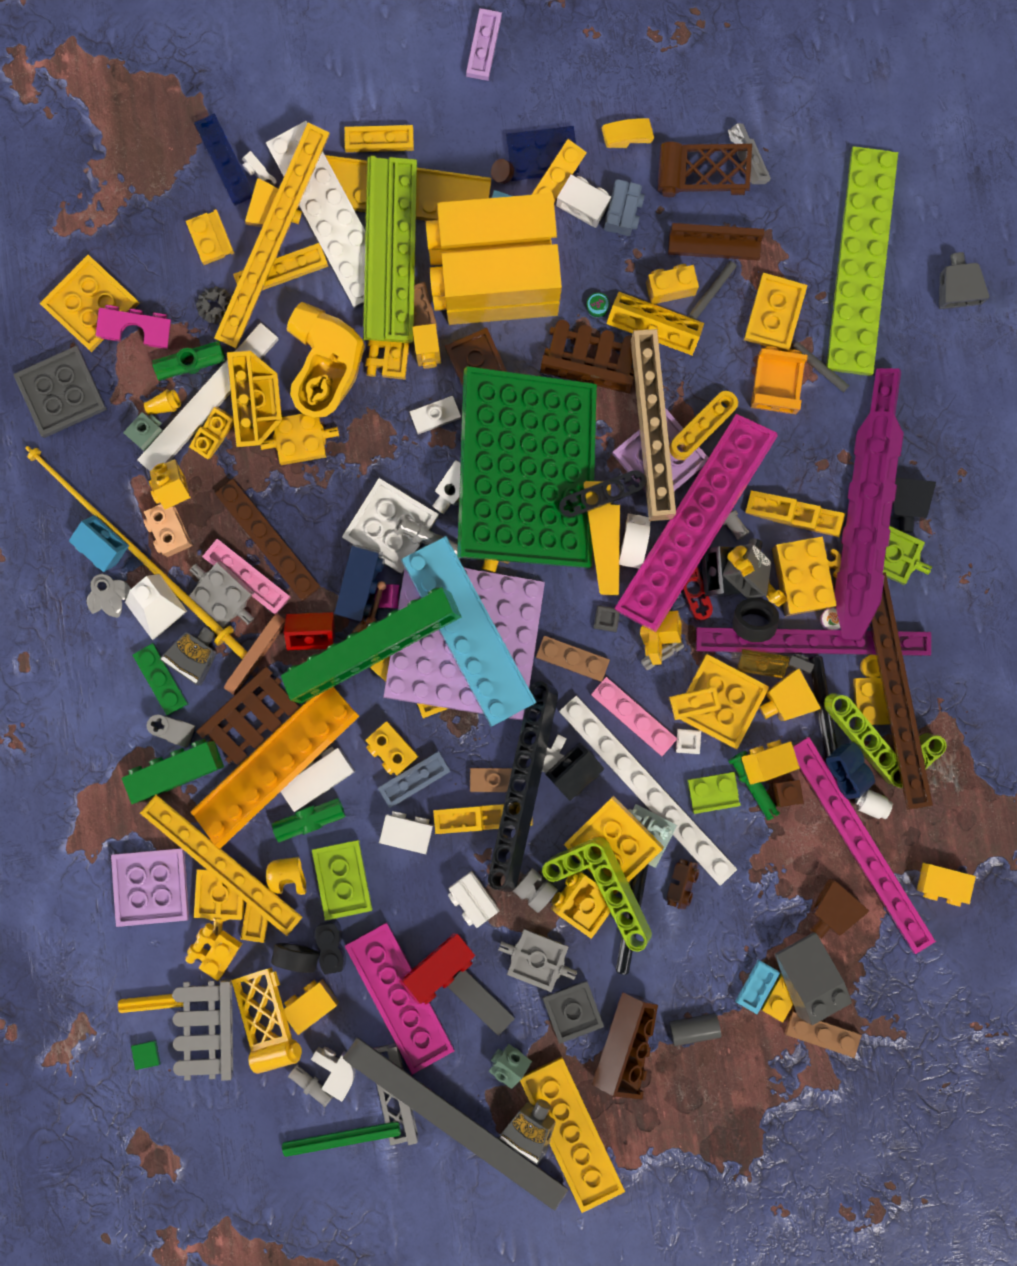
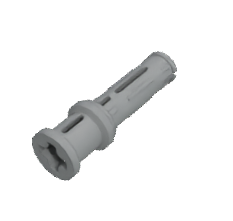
M402 515L399 518L394 531L397 535L402 534L411 538L414 543L421 542L426 545H430L443 538V536L428 530L425 524H417L409 520L406 515ZM449 540L457 555L458 544Z

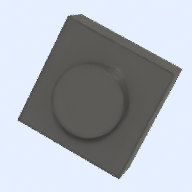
M796 654L795 656H789L784 666L794 670L800 669L801 673L810 674L814 664L808 662V657Z

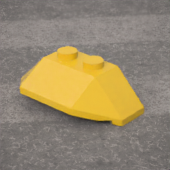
M252 351L227 352L236 447L259 446L282 422L278 374Z

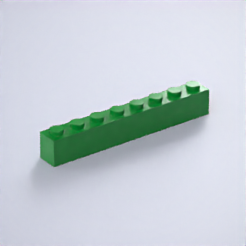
M443 587L434 588L428 592L427 596L410 601L407 607L390 612L385 619L370 623L363 631L352 633L343 642L334 643L328 646L327 650L321 654L310 656L307 659L308 661L301 665L290 667L288 672L281 675L290 701L302 704L460 619L461 614L452 593Z

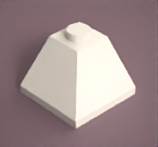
M160 574L149 575L143 578L129 591L125 601L128 608L152 640L187 612Z

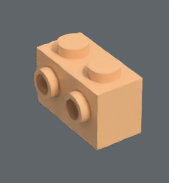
M160 504L144 511L146 516L144 524L147 530L153 532L156 540H153V544L158 553L162 552L163 555L169 557L193 546L175 505L164 510Z

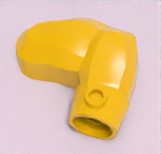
M301 302L289 318L287 332L303 344L310 345L312 350L309 352L303 368L291 384L290 395L295 407L302 414L313 418L326 417L337 409L355 383L365 344L355 330L339 318L326 314L320 308Z

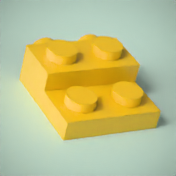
M580 871L567 877L565 882L567 886L562 893L558 892L553 896L550 909L592 939L611 911L597 883Z

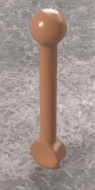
M383 581L377 584L378 592L371 616L366 620L368 625L376 621L375 615L382 591L386 588V583Z

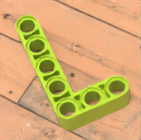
M837 693L829 694L824 701L826 711L849 739L858 745L863 756L883 780L890 785L902 788L901 777L894 781L893 777L894 773L899 770L894 751L849 697ZM838 699H840L842 705L841 708L836 711L834 705L835 702ZM855 717L856 725L850 728L849 722L851 718ZM924 733L919 736L926 769L946 751L947 747L944 738L931 733ZM867 735H870L871 741L869 745L865 746L864 739ZM931 740H934L935 745L933 749L930 750L929 742ZM885 753V760L880 763L879 756Z
M596 837L552 856L543 865V876L551 882L559 881L590 868L629 949L636 952L645 949L652 938L651 929L606 839ZM592 846H597L602 854L594 853ZM572 855L579 857L581 863H575L572 860ZM551 864L557 865L560 872H555ZM603 868L609 869L612 876L605 875ZM613 890L620 891L623 898L616 897ZM624 912L631 913L633 919H627L624 916ZM634 934H640L644 941L637 940Z

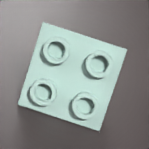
M635 804L633 810L629 809L628 811L664 846V849L648 863L656 868L677 825Z

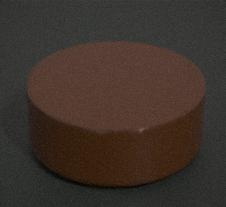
M505 159L495 161L491 168L492 179L501 184H506L512 179L514 175L513 164Z

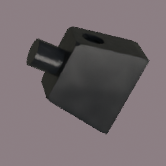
M896 478L895 501L892 502L890 518L900 519V531L914 533L915 521H923L928 516L936 482Z

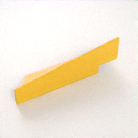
M586 481L584 482V489L602 482ZM610 484V485L607 486V489H606V490H607V493L611 496V484ZM590 492L585 495L586 503L589 505H595L598 502V497L595 493ZM610 503L588 512L598 586L601 595H619L620 505H611Z

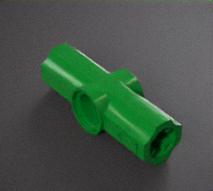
M217 341L193 349L183 348L176 354L152 360V365L157 379L161 381L185 373L195 374L202 368L226 362L221 343ZM194 357L192 364L184 365L186 358Z
M337 798L315 807L314 805L298 811L295 815L278 820L271 825L275 838L279 843L297 835H305L323 828V825L338 821L346 817L340 799Z

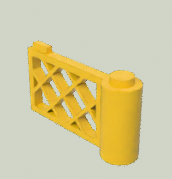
M271 967L232 980L251 1049L248 1058L251 1070L256 1074L297 1063L301 1058L302 1049L300 1044L292 1039L277 987L280 985L277 972H273ZM262 975H265L268 986L266 989L259 985ZM243 981L251 986L248 995L243 992L241 985ZM256 990L264 995L260 1004L253 1000ZM268 999L274 1004L275 1009L273 1013L265 1008ZM250 1005L258 1010L255 1019L249 1014L248 1009ZM262 1014L270 1019L267 1028L259 1023ZM275 1023L280 1026L282 1032L280 1037L272 1032ZM256 1029L264 1033L260 1043H257Z

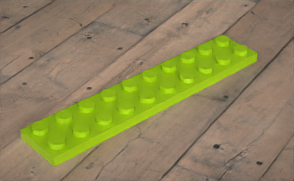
M854 146L851 149L826 363L827 368L835 372L872 376L874 373L898 152Z

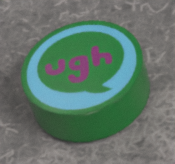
M603 293L590 295L586 304L588 313L593 317L604 316L609 310V299Z

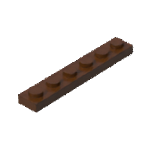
M233 479L215 493L301 601H305L321 588Z

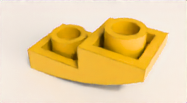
M649 118L621 120L602 126L606 148H627L630 143H651L654 139Z
M214 407L204 426L200 427L189 447L209 460L234 424L233 416L219 407Z

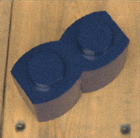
M855 742L841 744L826 758L827 766L832 775L837 779L838 787L846 799L860 798L875 783L874 775L865 763L863 753Z

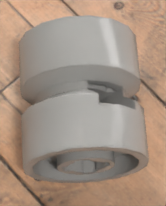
M531 868L518 882L513 892L522 900L528 899V905L539 913L552 899L558 889L549 881L543 882L542 875L534 868Z

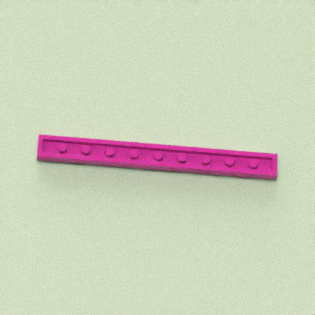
M807 737L795 744L793 748L800 771L912 952L917 954L935 943L936 941L850 802L841 793L837 781L811 739Z

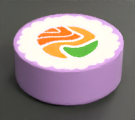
M834 607L824 610L820 616V623L825 630L840 629L837 610Z

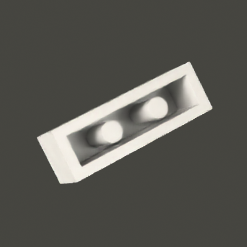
M331 747L323 752L321 760L316 763L312 761L303 772L298 774L281 791L294 812L300 810L356 772L341 748L334 750Z

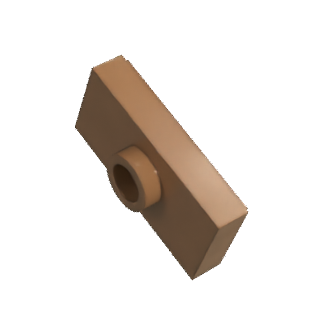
M425 282L414 284V326L436 324Z
M470 768V792H507L512 768Z

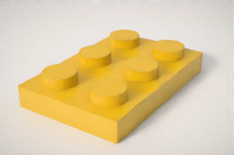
M763 273L744 340L766 347H777L780 351L788 352L808 285Z

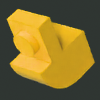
M669 611L656 632L643 625L640 629V635L645 645V654L650 657L652 665L662 664L663 644L681 643L682 622L678 611Z

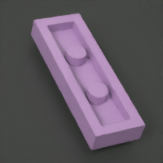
M479 9L466 77L489 81L502 12Z

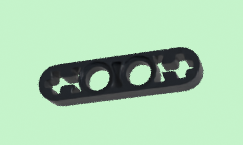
M634 470L573 493L561 500L559 512L568 519L577 517L638 493L645 486L646 478L642 472ZM631 476H634L635 479H640L638 487H635L634 484L627 486L626 490L628 492H624V485L620 480L623 479V483L626 484L631 481ZM608 485H617L620 490L619 494L614 497L610 496L606 490ZM592 492L597 495L598 502L595 505L586 503L585 495ZM580 496L581 504L585 509L581 510V505L574 507L573 513L563 509L567 501L570 504L577 503L579 500L576 497Z

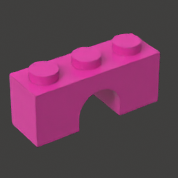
M105 305V309L99 308L96 328L97 338L121 342L123 330L130 325H136L144 331V346L168 349L171 319H167V315L153 313L152 316L143 315V311L129 309V312L119 311L120 307Z

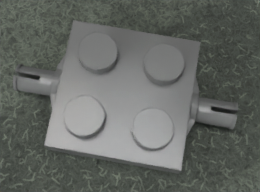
M221 561L217 562L207 573L197 564L192 566L189 571L199 581L189 597L222 628L226 627L236 616H239L247 625L254 620V617L245 610L247 601L254 592Z
M527 929L523 930L521 938L515 946L503 941L500 943L498 951L511 955V964L507 975L552 992L554 984L560 975L574 980L577 974V970L564 966V958L569 948L565 944Z

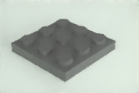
M74 346L13 374L37 429L43 438L107 410L78 346Z

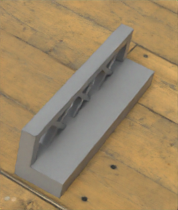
M396 1043L374 1048L379 1053L387 1051L389 1060L404 1070L400 1050ZM377 1084L385 1123L391 1122V1116L394 1118L393 1122L399 1121L405 1128L406 1135L389 1138L390 1146L403 1142H408V1145L418 1143L419 1135L413 1109ZM385 1093H387V1094L389 1095V1097L387 1098V1100H386V1097H385ZM391 1097L399 1101L400 1111L397 1115L388 1110L387 1104Z

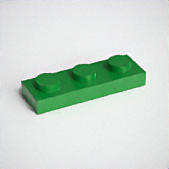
M154 643L132 655L167 716L189 705L167 664L159 660L162 656Z

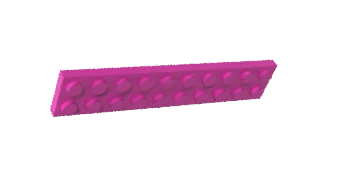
M738 414L735 415L676 509V515L673 519H670L616 605L615 610L654 632L658 630L778 437L777 432Z

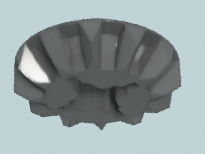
M216 286L214 288H206L202 294H199L196 303L199 315L209 323H221L232 298L225 289ZM219 299L218 303L221 308L214 307L211 309L208 300L215 302Z

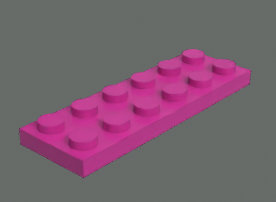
M388 922L345 945L350 958L412 1074L455 1051L431 1003L425 1004L423 1002L422 1004H417L399 982L412 970V967Z

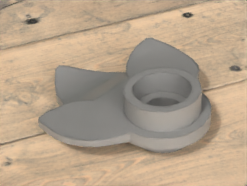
M98 574L91 580L90 587L92 591L87 597V606L92 614L102 609L109 616L118 618L122 612V600L127 599L132 588L123 580H113L107 574ZM105 582L107 588L105 590L99 589L98 583Z

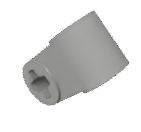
M153 715L147 721V730L152 735L188 748L196 727L187 722L163 715ZM161 721V724L165 726L164 729L158 730L154 725L156 722Z

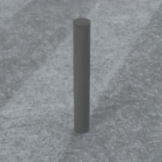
M728 262L689 313L690 318L696 320L737 267L734 262Z
M798 341L791 347L792 350H798L802 354L808 355L807 362L843 393L847 390L849 385Z

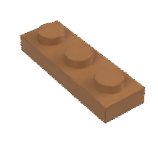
M547 636L543 637L536 656L537 659L602 682L610 661L604 657Z
M791 1011L785 1034L852 1058H855L862 1036L860 1033L822 1020L811 1025L798 1017L795 1011Z

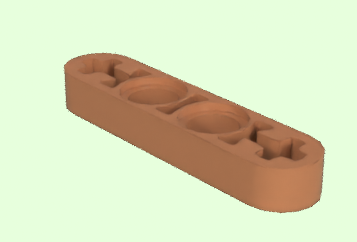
M276 614L270 620L226 682L225 690L235 695L241 689L285 627L286 619Z

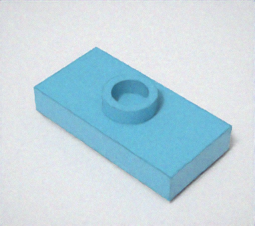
M758 959L735 1002L758 1014L780 972Z

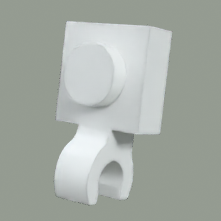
M251 151L242 158L244 162L242 166L251 176L254 174L263 181L270 180L273 185L277 183L276 179L266 171V168Z
M558 734L551 749L547 747L543 772L547 773L564 757V755L560 754V751L566 741L565 737Z

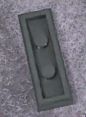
M467 970L464 972L459 971L454 977L455 980L447 986L498 1036L515 1019Z

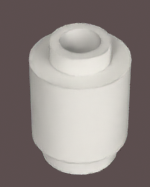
M869 789L860 798L855 799L858 811L877 819H886L893 806V802L889 801L888 797Z

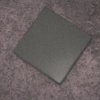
M597 605L593 629L616 633L620 613L615 608Z

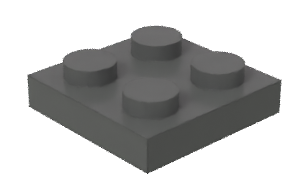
M587 980L542 997L559 1044L604 1027Z

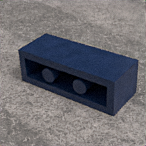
M352 545L334 614L357 621L366 620V617H370L373 609V604L370 603L372 594L375 595L378 590L377 584L379 581H376L378 571L382 572L385 558H382L383 552L360 545Z

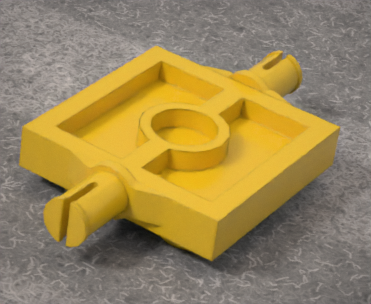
M304 414L282 417V422L274 429L273 439L265 440L260 446L261 450L276 448L281 465L327 457L325 450L326 438L339 437L338 427L324 429L320 417L313 418Z
M197 869L194 918H206L213 921L215 927L213 933L218 936L222 932L223 921L243 919L244 900L207 869Z

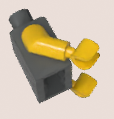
M753 538L749 540L747 545L735 547L728 553V562L723 576L747 599L766 596L769 602L775 603L777 607L787 601L784 593L781 590L776 591L770 584L771 561L761 551L762 541Z

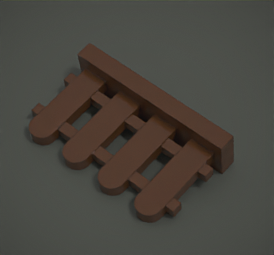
M559 320L555 327L550 328L549 334L553 335L550 349L545 348L540 373L578 382L597 384L598 387L630 393L634 378V368H631L633 361L631 335L626 336L622 343L614 342V334L610 330L603 331L600 338L591 336L592 329L588 325L580 326L578 333L569 331L570 325L566 320ZM567 339L576 340L573 354L564 352ZM589 344L598 346L595 359L586 357ZM611 349L620 351L618 364L609 363Z
M268 665L196 731L202 738L208 735L211 738L210 741H215L228 756L225 759L228 763L233 761L235 764L240 765L248 758L244 751L246 747L251 745L257 749L265 741L261 735L262 732L268 729L274 733L282 725L278 718L284 712L288 716H292L299 709L298 704L290 701L288 694L279 686L282 681L278 677L274 680L270 676L273 671ZM260 686L263 691L256 696L253 691ZM267 695L280 707L275 713L261 701ZM242 702L246 707L239 712L236 707ZM250 711L263 723L257 730L244 717ZM225 718L229 723L221 728L218 724ZM232 727L245 739L240 746L227 734Z

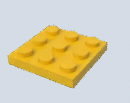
M87 255L39 304L92 353L104 340L96 337L99 308L105 309V305L120 307L119 311L129 312V309H135L140 303L92 257Z
M706 654L686 693L716 686L721 709L679 720L734 749H738L769 686Z
M614 796L564 844L567 849H570L596 837L606 839L628 882L664 849V846ZM592 846L594 853L602 854L597 846ZM603 868L605 875L612 876L609 869ZM613 890L614 895L619 892L618 890Z

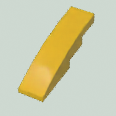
M752 490L745 512L746 514L773 522L840 537L845 513L822 509L821 506L798 502L797 499Z
M504 804L433 810L435 834L499 829ZM519 805V806L517 807V809H516V813H517V814H518V813L520 812V810H521V806H520V805Z

